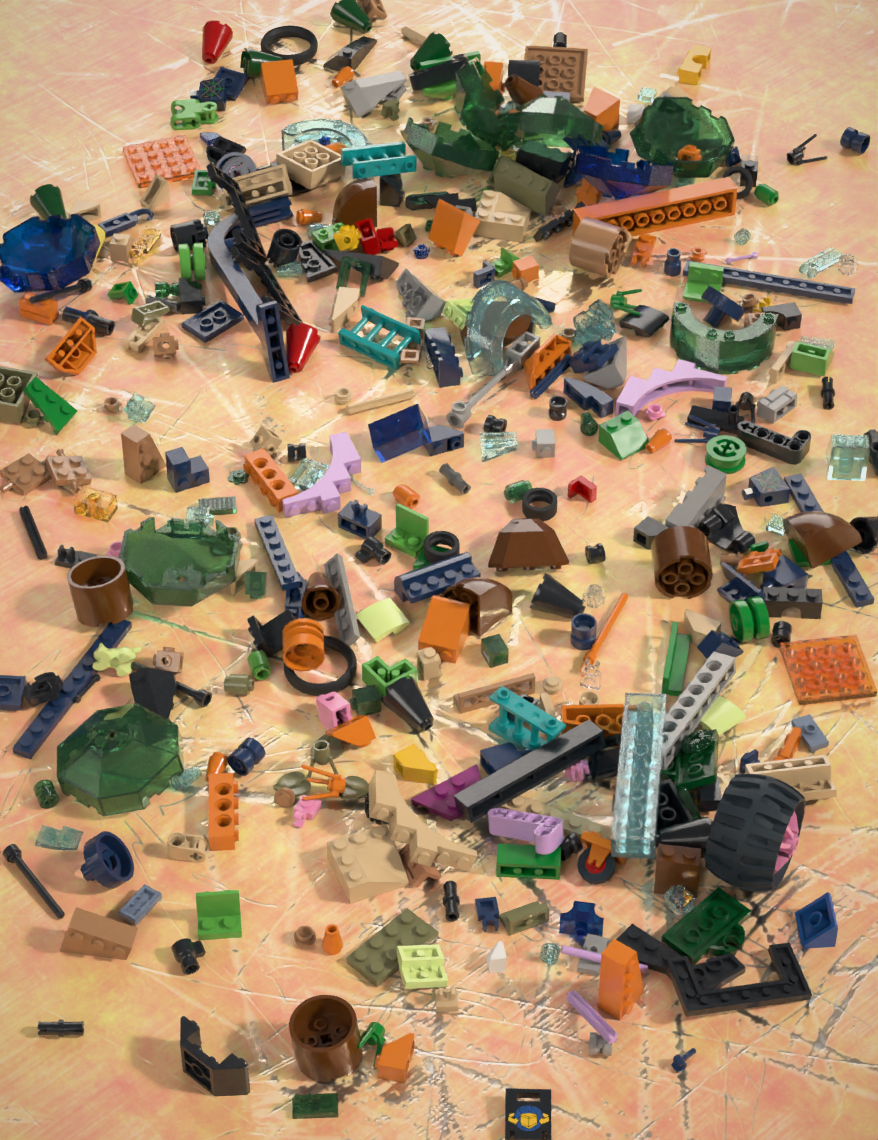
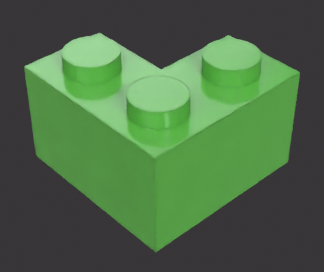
M379 656L362 664V681L380 699L383 694L386 697L389 693L387 688L402 677L410 679L409 676H412L418 685V669L406 658L390 667Z

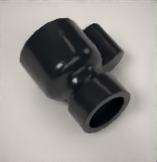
M374 536L368 537L363 542L361 549L355 553V557L363 564L372 558H376L381 565L386 564L392 555Z
M184 938L176 941L171 947L176 961L181 963L184 974L190 975L199 970L200 966L196 958L202 957L206 953L201 941L192 942L191 939Z

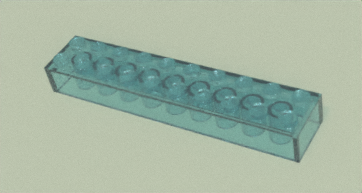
M625 692L611 833L612 857L655 859L667 714L666 694Z

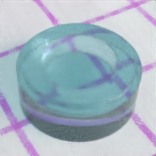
M207 211L203 214V222L210 226L216 225L220 222V214L216 211Z

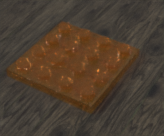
M177 135L175 137L161 138L122 147L124 156L139 189L148 187L156 173L169 183L192 179L194 178L195 170H201L186 135Z
M857 634L780 643L779 649L798 705L877 697V689Z

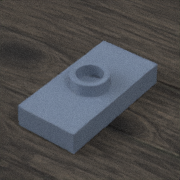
M810 714L792 719L791 725L793 728L801 729V739L810 752L828 747V739Z
M144 884L121 908L118 916L136 926L162 899V893Z

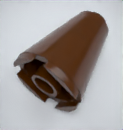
M511 75L506 79L505 87L520 114H522L523 110L529 113L531 111L537 112L544 104L543 95L545 94L540 88L517 75Z
M315 572L308 578L302 597V608L304 613L311 616L312 619H329L340 608V596L325 574Z

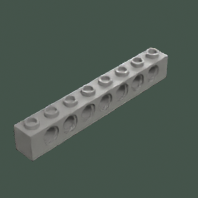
M713 651L710 657L705 660L702 668L696 672L693 680L687 684L685 691L678 696L676 703L669 708L668 714L665 718L661 719L656 730L652 731L648 741L642 745L640 754L642 755L644 765L666 770L701 722L703 716L735 675V657Z

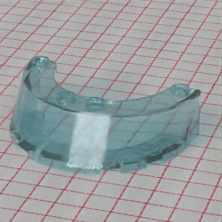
M307 119L291 123L281 130L282 151L310 139L317 143H321L323 139H331V142H341L352 147L374 145L358 128L340 119Z
M494 280L485 284L474 296L471 312H467L465 321L467 337H464V343L472 375L495 376L502 369L504 337L509 325L516 317L523 314L529 315L535 320L536 325L540 329H548L553 324L551 316L542 303L509 281Z

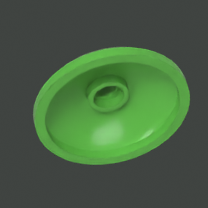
M462 76L424 88L421 91L423 95L430 98L449 100L465 86L468 79L467 76Z

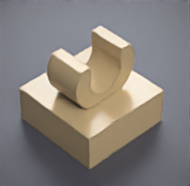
M457 988L435 989L436 1012L458 1011Z

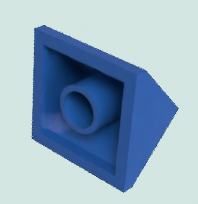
M827 892L795 912L801 945L804 949L835 947L838 924L831 893Z

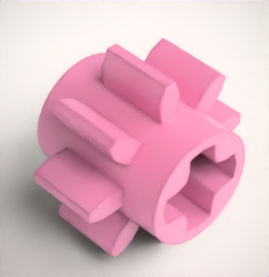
M587 759L581 760L565 769L566 778L571 777L573 781H582L585 779L586 774L590 773Z

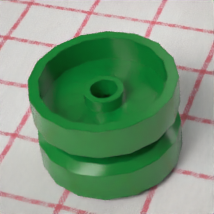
M760 596L748 598L746 602L743 599L731 601L729 605V618L735 638L740 643L751 641L753 637L755 639L768 638L770 620L763 599Z

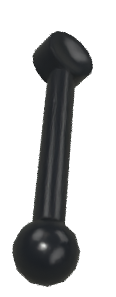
M95 674L93 680L84 690L74 697L75 703H79L82 696L94 683L100 681L101 677L99 674Z

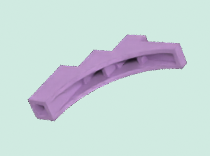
M678 359L672 372L654 368L648 380L630 376L616 401L615 415L618 416L629 411L635 416L650 402L669 394L688 391L714 393V386L726 387L727 377L696 369L695 363Z
M347 431L329 435L332 461L324 476L309 489L282 500L285 518L320 509L323 514L341 510L340 494L351 491L350 475L361 473V458Z

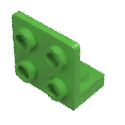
M690 262L683 299L708 303L701 296L708 286L720 292L723 283L724 267Z
M398 503L396 505V527L385 537V543L417 558L424 547L426 536L429 535V518Z
M239 890L196 893L198 940L242 938Z

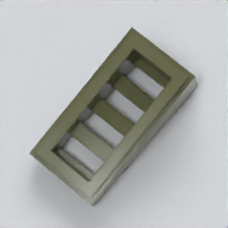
M159 300L132 309L131 320L143 327L168 313L170 308Z

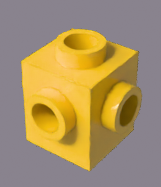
M347 224L340 227L333 237L339 251L345 249L353 250L358 247L361 234L358 228L355 229L354 225L349 226Z

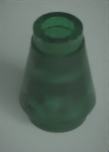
M582 413L580 416L581 432L586 436L595 435L598 430L597 422L590 413Z

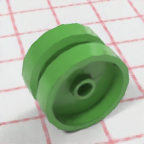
M203 243L193 244V254H190L188 244H178L181 278L191 281V270H194L197 281L206 280L205 253H203Z

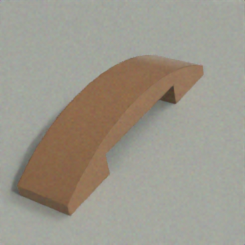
M408 317L406 325L419 330L421 343L416 344L411 341L402 349L401 363L418 364L423 345L425 318Z

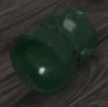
M41 780L35 784L33 791L38 798L40 807L49 809L56 806L59 802V796L55 791L53 782Z

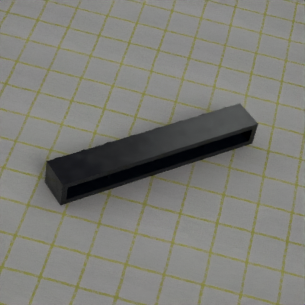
M587 720L455 794L454 799L457 812L470 823L488 814L489 810L504 805L606 747L603 730L590 720Z

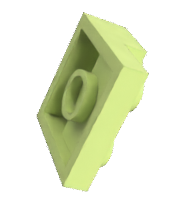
M473 298L446 300L443 315L453 321L455 326L463 329L479 306V303Z

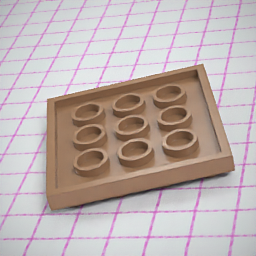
M525 45L524 60L540 61L539 88L542 91L570 92V101L584 102L588 49Z

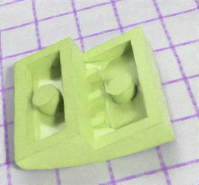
M391 598L374 603L355 615L376 643L391 632L397 635L411 624Z
M719 696L699 724L702 725L703 732L716 729L718 734L721 735L744 720L746 715L732 702Z
M439 944L397 946L398 964L405 989L447 987L448 978L443 967L444 957Z

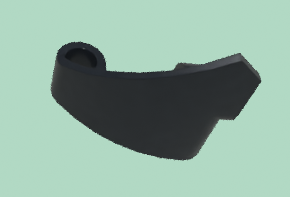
M720 503L698 525V529L705 534L710 542L728 552L736 554L740 552V554H743L750 549L751 545L755 544L754 536L750 532L743 530L736 506Z

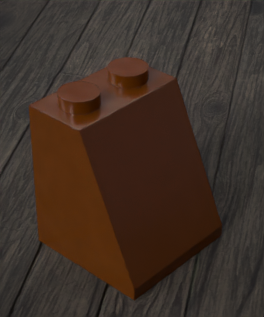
M658 844L654 893L673 895L678 887H684L696 898L701 849Z

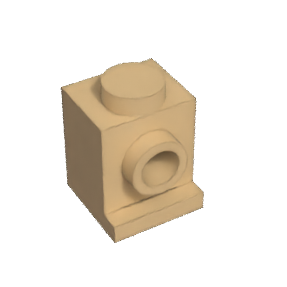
M432 647L417 651V669L424 681L443 675L439 667L441 665L440 656L438 653L436 654Z

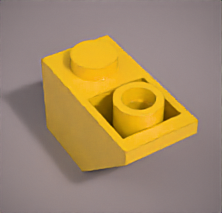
M415 744L393 754L394 769L404 780L433 785L437 783L438 769L436 765L430 762L423 750H419Z

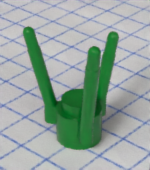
M642 289L617 291L616 294L611 296V308L640 316L639 312L631 310L637 306L627 304V298L623 295L642 292Z
M371 1022L360 1036L361 1041L358 1044V1048H362L365 1043L371 1046L378 1044L375 1055L376 1059L377 1055H381L382 1047L386 1041L383 1037L385 1028L380 1023Z

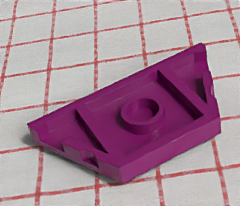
M476 764L411 798L412 805L415 807L421 805L428 808L429 813L440 815L449 821L459 818L462 815L457 812L454 795L481 780L478 765Z

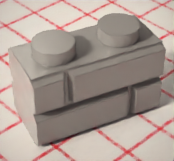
M783 385L776 390L773 389L768 396L760 398L757 402V415L773 424L797 406L798 396Z

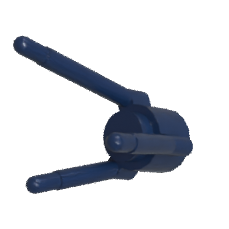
M689 415V418L705 425V427L685 422V425L704 431L703 437H706V439H675L674 442L708 443L710 439L719 436L720 428L716 427L715 424Z

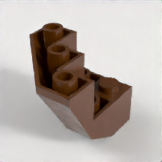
M539 518L512 519L499 532L488 568H496V571H508V568L523 567V570H535V567L550 566V569H562V565H569V559L554 529Z

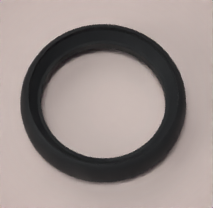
M286 25L273 28L265 33L261 39L260 48L261 52L282 57V60L292 59L293 65L297 66L310 61L316 55L318 42L316 36L310 30L300 26ZM283 37H297L307 40L310 43V48L298 54L286 55L270 51L268 44L273 40Z
M324 635V648L340 652L348 663L346 672L335 681L328 683L306 682L299 678L294 670L284 663L285 676L296 690L304 694L319 696L331 692H340L353 681L357 671V660L351 647L338 638Z

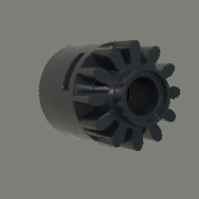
M196 219L170 225L171 240L177 254L179 253L178 244H188L189 251L193 250L192 246L194 243H203V248L206 247V240H208L209 234L206 225L201 224V220Z
M290 229L277 230L273 235L267 254L268 263H273V267H279L280 270L283 267L286 270H289V267H293L302 244L301 237Z

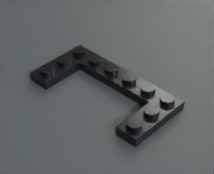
M210 163L206 166L208 178L212 182H216L221 189L224 188L231 197L230 202L236 210L235 215L241 222L240 228L242 232L237 228L232 231L233 243L256 259L266 263L268 258L238 182L213 163Z
M233 244L229 249L233 255L232 259L238 264L241 262L249 271L254 270L261 277V283L267 287L268 294L278 303L280 321L284 320L288 325L295 323L294 326L303 323L268 265ZM265 294L260 298L263 303L273 300Z
M790 942L769 945L768 952L780 978L777 981L701 991L688 956L667 959L665 964L686 1017L810 1000L812 993Z

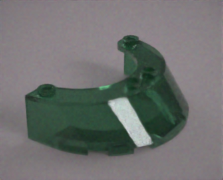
M674 302L669 336L670 345L680 360L695 363L696 369L721 375L738 374V371L745 369L750 371L759 367L760 363L764 360H768L773 352L778 314L764 313L753 324L742 329L720 330L706 326L698 321L687 303Z

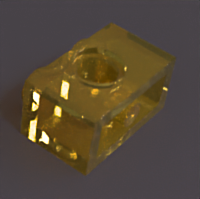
M82 486L73 499L75 514L107 523L118 509L116 494Z

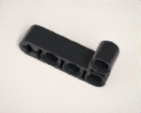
M462 53L453 56L450 61L415 71L408 76L413 91H417L471 73V68L466 54Z
M742 421L737 426L736 438L742 440L746 447L792 465L799 464L810 450L811 433L807 430H798L790 438L749 421Z

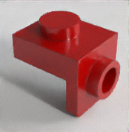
M392 227L376 230L381 249L392 251L395 247H398V241L394 238Z
M580 475L568 484V497L571 499L579 494L592 503L597 498V486Z

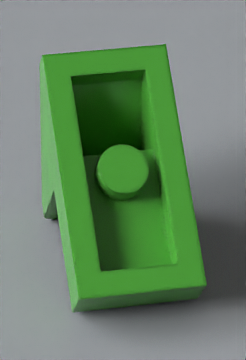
M501 247L500 258L491 262L490 265L494 266L495 275L500 278L511 272L513 261L520 258Z

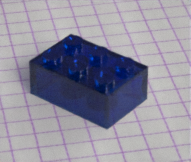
M418 403L368 424L373 449L382 463L432 442L427 419Z

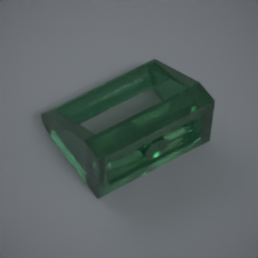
M342 256L336 290L339 291V287H347L351 265L361 266L364 269L359 288L360 297H365L371 263Z

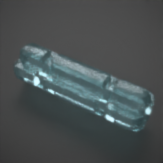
M802 335L800 338L802 343L826 347L831 350L835 344L834 339L825 340V338L812 336L808 338L805 335Z

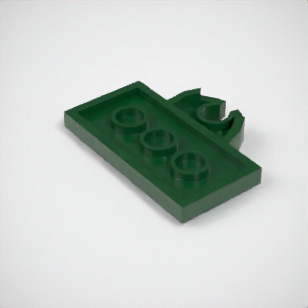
M714 729L690 736L666 770L659 769L657 771L663 781L671 779L672 782H675L674 785L678 792L690 791L693 788L703 785L708 786L716 782L719 744L717 730Z
M718 887L662 934L661 941L683 957L688 956L689 961L694 965L707 953L716 957L729 953L735 956L737 949L727 945V943H735L738 949H743L745 930L741 924L751 916V910Z

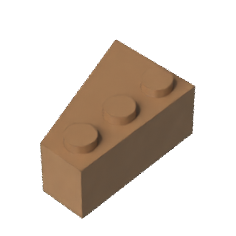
M135 424L121 433L126 476L142 484L166 467V463L150 433Z
M76 907L66 930L60 952L127 960L138 928Z

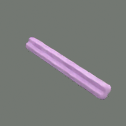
M569 991L567 993V1001L607 1043L617 1042L618 1034L577 991Z

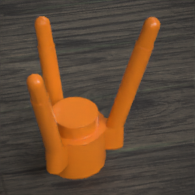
M304 764L301 765L303 769L330 777L328 780L307 778V782L326 784L327 790L331 791L329 793L302 797L303 801L327 797L339 798V794H344L346 786L345 777Z

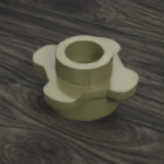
M30 410L26 413V417H23V422L28 423L30 427H36L40 422L44 421L43 416H40V412L37 410Z

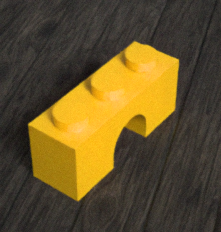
M693 44L691 50H688L686 58H683L682 65L678 67L677 75L679 76V82L697 86L701 79L702 68L706 69L711 61L712 48Z

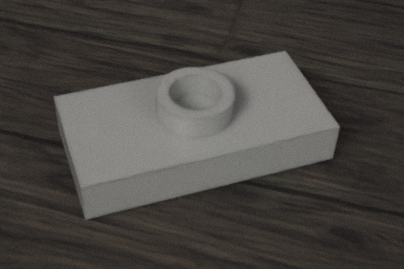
M587 934L583 950L601 954L608 946L609 938ZM580 958L577 972L599 976L601 963Z

